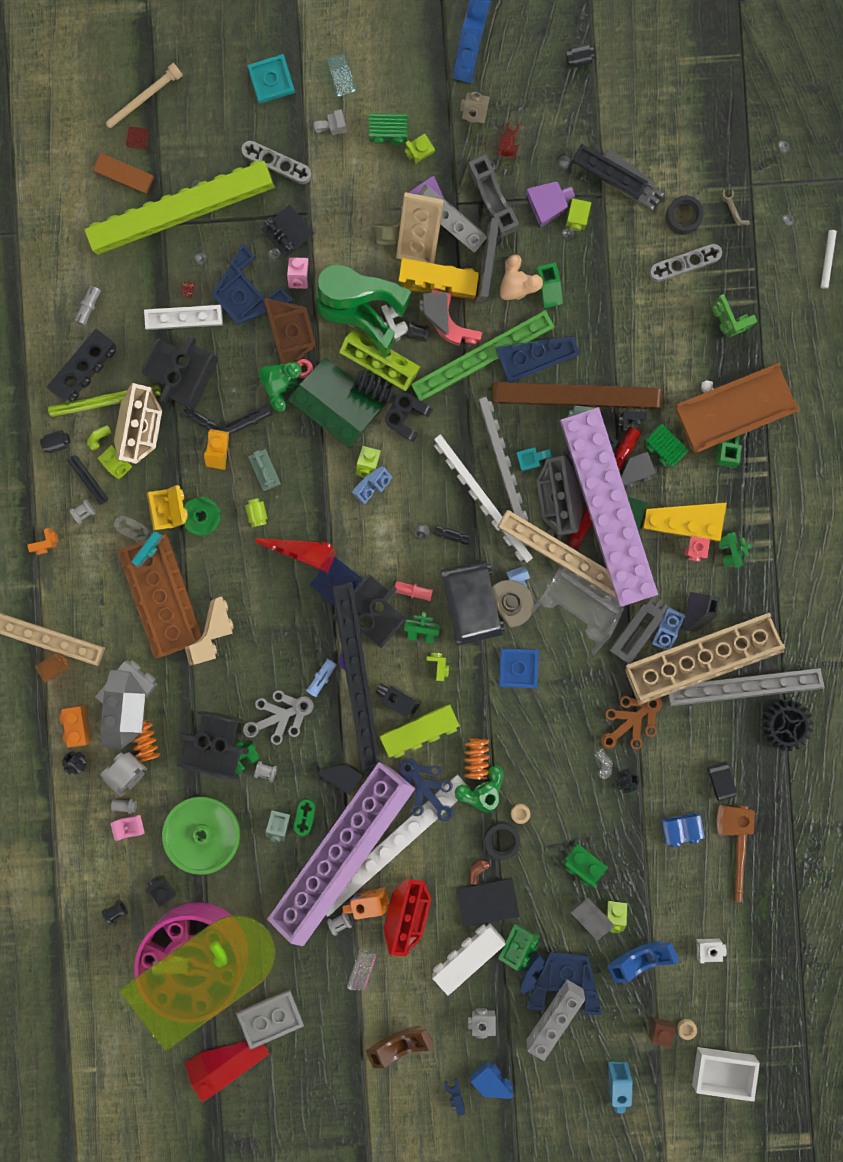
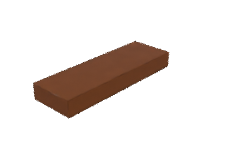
M100 153L93 168L95 173L146 195L154 179L153 175Z

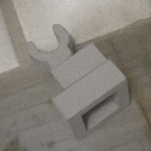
M342 109L328 114V121L313 122L316 133H321L328 129L331 130L332 135L347 132Z

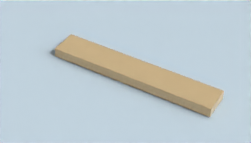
M0 613V634L96 666L100 665L105 647Z

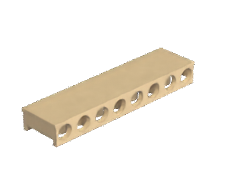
M770 613L628 664L626 665L625 672L638 704L641 705L783 653L785 646L780 640Z

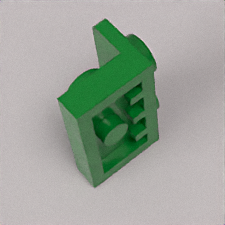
M578 843L563 860L566 865L565 869L572 875L578 874L581 877L580 881L587 887L592 885L595 888L597 886L596 882L608 868Z
M514 924L498 959L517 971L526 969L531 962L530 956L532 951H535L539 945L538 939L540 935L537 933L533 934L518 924Z

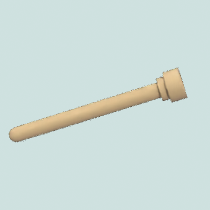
M174 63L168 66L164 76L106 121V126L112 128L169 81L180 79L183 74Z

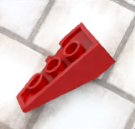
M255 539V542L259 545L328 573L337 553L332 549L333 545L324 541L319 544L307 541Z
M247 1040L237 1042V1044L221 1046L218 1049L201 1051L184 1064L191 1086L201 1102H203L269 1055V1051L264 1044L250 1050Z

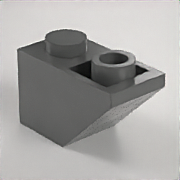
M648 452L626 461L620 475L625 489L633 487V482L638 480L641 483L652 479L651 475L656 474Z

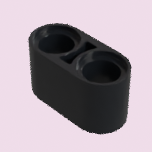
M725 761L707 767L718 802L736 797L737 790L728 763Z

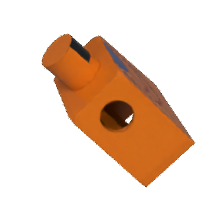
M386 887L355 894L350 902L343 903L344 914L353 913L356 920L384 915L390 903Z

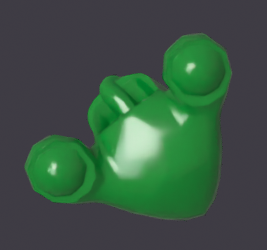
M288 362L285 364L267 365L259 370L260 381L269 396L271 407L275 411L283 412L286 410L287 402L282 394L290 392L298 385L297 378L302 372L299 363Z
M500 766L489 768L488 777L490 782L480 784L475 788L474 792H471L463 784L457 786L454 791L455 798L483 812L492 813L499 802L500 788L504 778L502 768Z

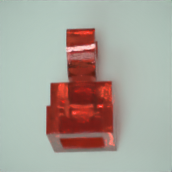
M507 122L505 128L507 135L501 134L497 155L516 159L518 145L514 144L516 138L514 136L519 131V124L516 125L515 130L509 129L510 122Z

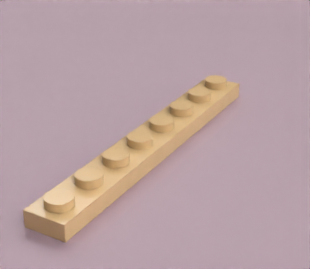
M506 510L497 528L616 598L606 568L511 511Z

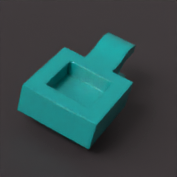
M536 448L517 452L521 471L540 467V460L552 457L550 449L538 453Z

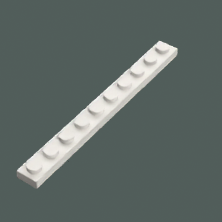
M458 774L450 780L453 784L451 791L445 793L440 789L435 794L443 805L451 807L458 801L454 793L457 786L463 784L469 788ZM448 783L444 786L446 790L449 789ZM429 800L423 804L424 813L422 815L414 816L412 814L369 853L327 912V917L438 819L437 810Z

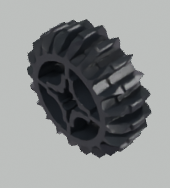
M785 699L782 700L781 704L777 701L774 702L775 708L768 706L771 712H764L763 714L767 716V719H761V722L766 723L765 726H761V730H767L763 734V737L768 738L767 743H773V748L775 749L780 746L781 751H785L787 747V750L792 752L793 746L797 750L800 749L799 743L805 746L806 742L804 739H811L807 733L813 732L809 725L814 724L813 721L808 720L812 715L810 713L805 714L808 709L806 707L801 708L802 704L799 702L795 704L794 700H790L787 703ZM793 710L799 717L789 718L784 711ZM778 715L779 722L773 726L774 720ZM785 722L790 723L789 729L784 728ZM801 725L800 731L796 735V728ZM785 732L790 740L782 741L775 734Z

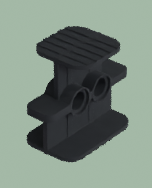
M192 336L188 337L183 350L161 339H157L153 343L142 367L143 375L166 385L160 396V401L165 404L171 398L191 409H195L218 362V357L215 354L195 346L196 339ZM180 357H186L187 359L183 366L178 365ZM177 374V382L170 383L171 375Z
M369 574L354 590L360 632L362 631L382 648L405 622L406 618L387 603L397 589L393 586L388 591ZM381 602L384 605V610L381 613H376L373 610L374 603ZM335 613L332 615L331 619L338 623L337 615ZM366 616L371 619V625L368 628L361 625L362 617Z
M198 711V714L202 715L198 734L196 736L186 733L180 734V739L187 740L183 761L182 763H177V767L223 779L239 778V775L236 774L240 754L249 753V749L235 746L234 743L237 725L242 723L243 720L219 713ZM205 737H206L207 740H208V743H207L206 746L204 745V739H205ZM222 742L225 743L224 750L221 749Z

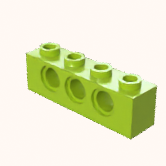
M355 328L345 338L339 352L405 391L412 384L420 369L419 365L391 349L385 358L377 349L374 341Z

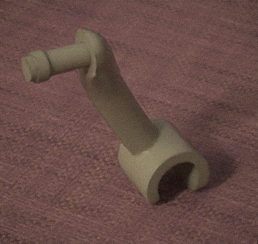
M724 190L720 197L723 202H727L735 223L738 226L740 224L749 225V220L744 221L740 219L732 200L734 191L730 192V197H726Z

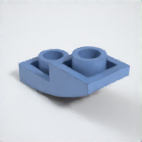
M382 466L366 476L352 493L360 502L366 504L377 489L382 492L393 477Z
M668 607L658 626L652 644L664 650L671 649L678 636L677 632L685 618V614Z

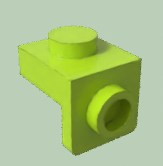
M112 445L98 457L108 472L117 479L123 477L132 468L131 464L127 461L117 459L116 449Z
M362 446L355 474L365 478L375 471L381 450Z
M431 652V656H427L426 660L438 661L436 681H444V677H448L449 666L445 665L446 657H442V653Z
M607 902L606 916L614 924L610 932L620 933L624 931L627 924V903Z

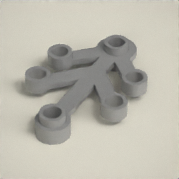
M277 690L273 694L274 701H283L293 706L289 709H284L268 703L264 698H259L255 703L256 708L275 713V715L257 723L248 722L245 724L243 732L245 736L252 738L259 733V730L279 722L276 732L271 737V742L279 745L283 741L282 735L289 717L297 714L294 724L288 730L290 736L297 737L300 734V726L304 716L310 714L313 710L312 700L306 696L295 699L285 695L283 691ZM276 693H281L282 699H276ZM260 700L264 701V707H259L258 702ZM301 703H307V709H302ZM249 726H254L255 732H250ZM297 728L298 733L292 734L291 729ZM275 735L280 737V742L274 741Z

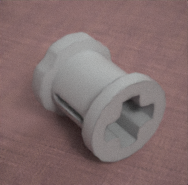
M86 499L77 508L70 509L72 517L79 524L89 515L96 514L94 508Z
M259 761L254 777H261L273 783L277 766L271 767Z
M344 912L333 920H327L334 936L339 931L352 927L348 915H345Z

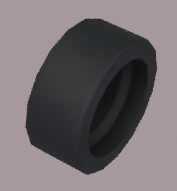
M679 196L667 208L665 215L666 223L677 234H690L703 221V206L693 196ZM681 204L690 205L695 210V221L689 226H681L674 220V210Z
M496 822L486 830L484 845L488 854L493 858L507 860L518 852L521 845L520 836L512 824ZM498 830H507L513 836V845L505 852L496 851L491 845V837Z

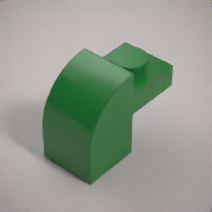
M740 436L718 444L715 452L716 465L736 468L740 464L742 445H739Z

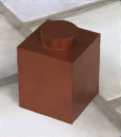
M653 1017L649 1031L651 1042L671 1047L675 1032L674 1025L671 1021Z

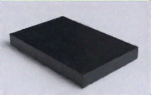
M512 878L456 888L463 927L520 917Z

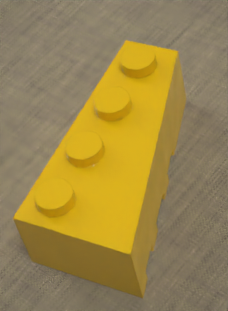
M402 258L399 286L410 291L432 293V290L450 293L453 297L475 299L479 273L471 268H464L463 270L454 266H442Z
M727 503L646 509L640 529L685 537L706 538L715 542L720 541Z

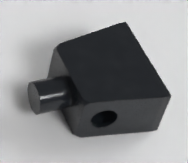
M380 683L375 692L383 697V704L406 718H412L422 702L420 699L394 685L387 687ZM394 695H397L396 702L393 700Z

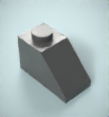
M447 292L423 294L424 299L420 300V311H424V317L444 335H449Z

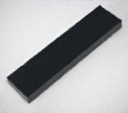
M582 143L571 161L573 164L636 200L639 199L648 184V181Z

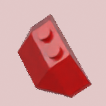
M406 879L392 891L383 928L388 954L391 956L407 957L410 953L409 951L423 936L432 900L426 883L423 880Z

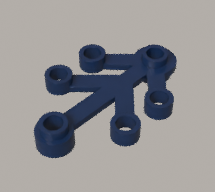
M412 758L404 759L400 763L399 770L409 784H411L412 779L416 783L415 805L411 809L412 814L420 816L424 813L423 796L425 795L437 810L438 819L441 821L450 820L453 817V809L448 805H443L430 788L441 789L442 792L447 793L453 788L452 782L449 780L441 782L422 779L419 773H427L431 777L439 776L441 773L440 767L437 765H418ZM407 764L411 766L410 772L406 770ZM432 768L437 769L436 775L432 773ZM444 783L449 784L448 790L444 789ZM416 807L420 808L419 814L415 812ZM442 810L446 811V817L441 815Z

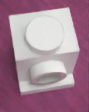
M719 938L696 939L697 959L700 963L723 962V956H726L727 951L726 945L722 944ZM711 950H716L715 954H710Z

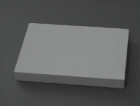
M290 989L236 1012L250 1050L304 1027Z

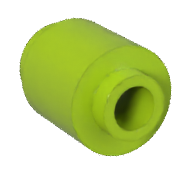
M259 498L249 500L248 505H245L248 522L251 523L252 527L267 524L264 502H260Z

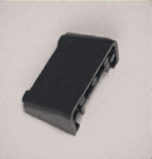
M485 560L441 570L457 646L501 636V631H505L503 620L498 618L489 576L493 575L491 564H487Z

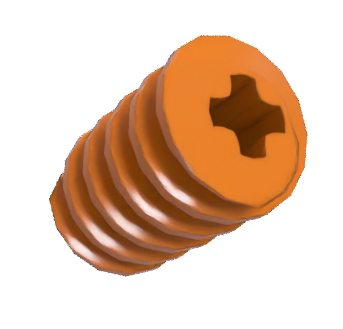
M143 720L142 733L131 741V743H137L133 750L139 751L135 755V758H141L139 762L160 756V753L153 752L158 746L152 745L156 738L150 737L154 734V731L148 730L152 727V723H146L148 720Z
M468 739L470 742L466 743L465 746L469 747L470 750L465 751V754L470 755V758L464 759V761L470 763V765L464 767V769L469 770L470 773L465 774L464 777L487 779L484 776L489 771L483 768L488 767L489 763L483 760L489 758V755L484 754V752L489 751V748L484 746L489 743V740Z

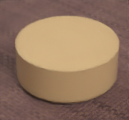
M516 804L511 810V817L518 824L526 823L530 818V810L524 804Z
M682 1019L677 1024V1032L682 1039L690 1040L696 1036L697 1027L692 1020Z

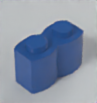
M699 813L661 819L666 845H670V847L681 846L682 842L689 841L691 844L701 842L700 839L705 838Z

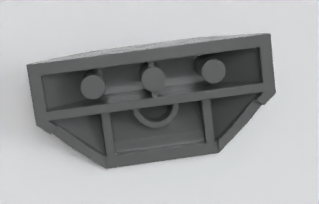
M566 456L546 459L545 465L537 479L542 519L557 535L577 533L583 514L577 474Z
M110 670L104 690L100 727L103 747L123 749L142 733L146 693L131 672Z

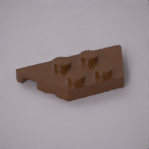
M264 299L281 364L299 361L316 346L307 308Z

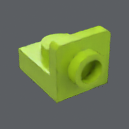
M426 134L412 142H405L406 149L404 151L409 160L413 159L415 164L435 152Z

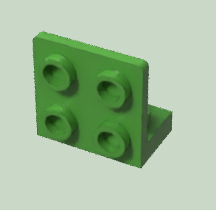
M724 294L720 295L713 302V313L716 317H719L721 331L724 335H727V338L746 331L757 323L755 315L748 317L746 314L735 320Z

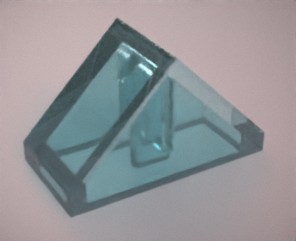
M344 53L327 58L326 62L337 96L356 91L350 67Z

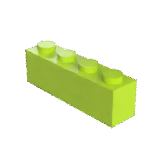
M449 703L380 734V738L389 758L392 756L398 758L405 754V750L411 748L413 751L422 747L421 743L425 741L431 743L440 739L439 735L445 732L447 735L456 732V727H459V723Z

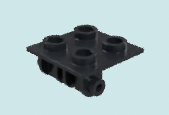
M290 204L272 220L270 218L264 222L265 226L261 228L263 233L285 258L315 234Z

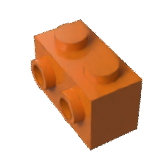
M86 705L62 709L60 722L64 724L63 741L67 744V748L91 743Z

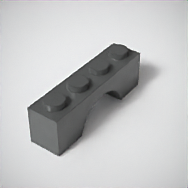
M485 154L468 162V171L491 219H499L498 234L500 238L517 231L519 222L511 206L508 205L501 193L487 155Z

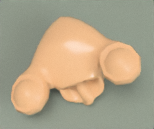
M517 254L511 255L505 262V274L500 286V297L503 300H519L527 294L538 291L543 286V280L540 276H530L522 271H518L522 260Z

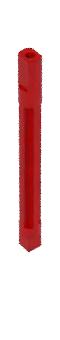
M633 427L628 428L614 454L619 472L641 432ZM587 507L582 514L577 533H572L566 542L567 546L576 551L592 523Z

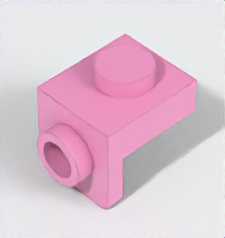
M289 258L287 273L289 288H308V258Z
M140 815L124 817L111 822L115 841L145 833Z

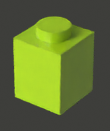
M572 198L566 226L574 231L584 230L587 225L591 202Z

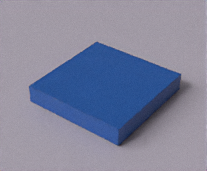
M500 648L499 687L537 688L539 650Z

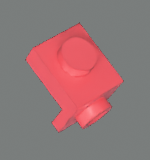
M690 537L689 547L685 548L684 556H688L691 561L700 562L701 558H707L710 540Z

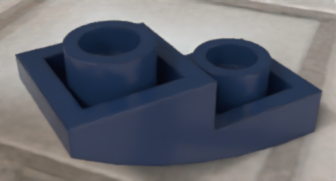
M539 952L533 956L529 966L523 973L520 982V991L523 995L535 988L537 979L534 973L540 972L544 967L543 963L545 961Z

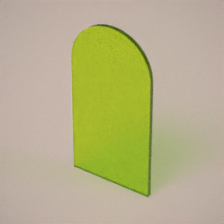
M240 915L221 918L119 989V992L150 1030L153 1037L167 1051L252 990L267 977L275 957L273 939L269 930L253 918Z

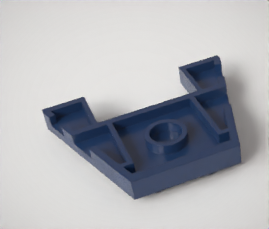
M244 243L240 246L239 252L233 258L226 274L223 275L212 294L237 325L268 313L264 301L265 298L241 272L242 269L255 259V256ZM282 287L267 298L289 304L293 302Z
M549 951L544 967L538 976L536 986L527 1002V1009L544 1011L546 991L559 992L565 981L569 980L584 990V1014L602 1015L588 955Z

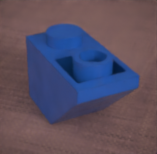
M488 1060L470 1075L471 1083L483 1097L505 1099L513 1097V1086L507 1078L504 1080L500 1076L501 1072L495 1064L491 1065Z

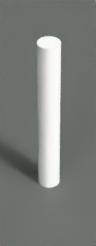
M829 230L820 287L822 289H828L837 232L835 230Z

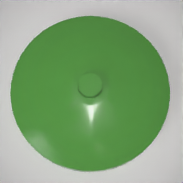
M207 796L192 797L179 803L167 816L162 831L163 846L169 859L183 871L199 875L210 874L227 865L235 855L240 842L239 823L233 811L222 801Z

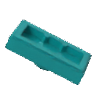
M153 532L134 557L132 563L137 567H141L148 557L151 558L156 553V546L164 536L159 532Z

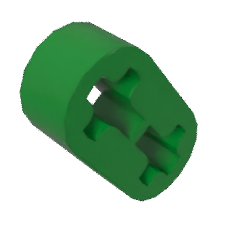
M303 799L298 805L294 830L300 836L307 835L312 828L316 805L311 799ZM306 803H309V807H311L312 810H309L306 816L304 815L305 810L304 808H302V806H305ZM303 819H306L305 825L308 828L301 831V827H298V824L300 825Z

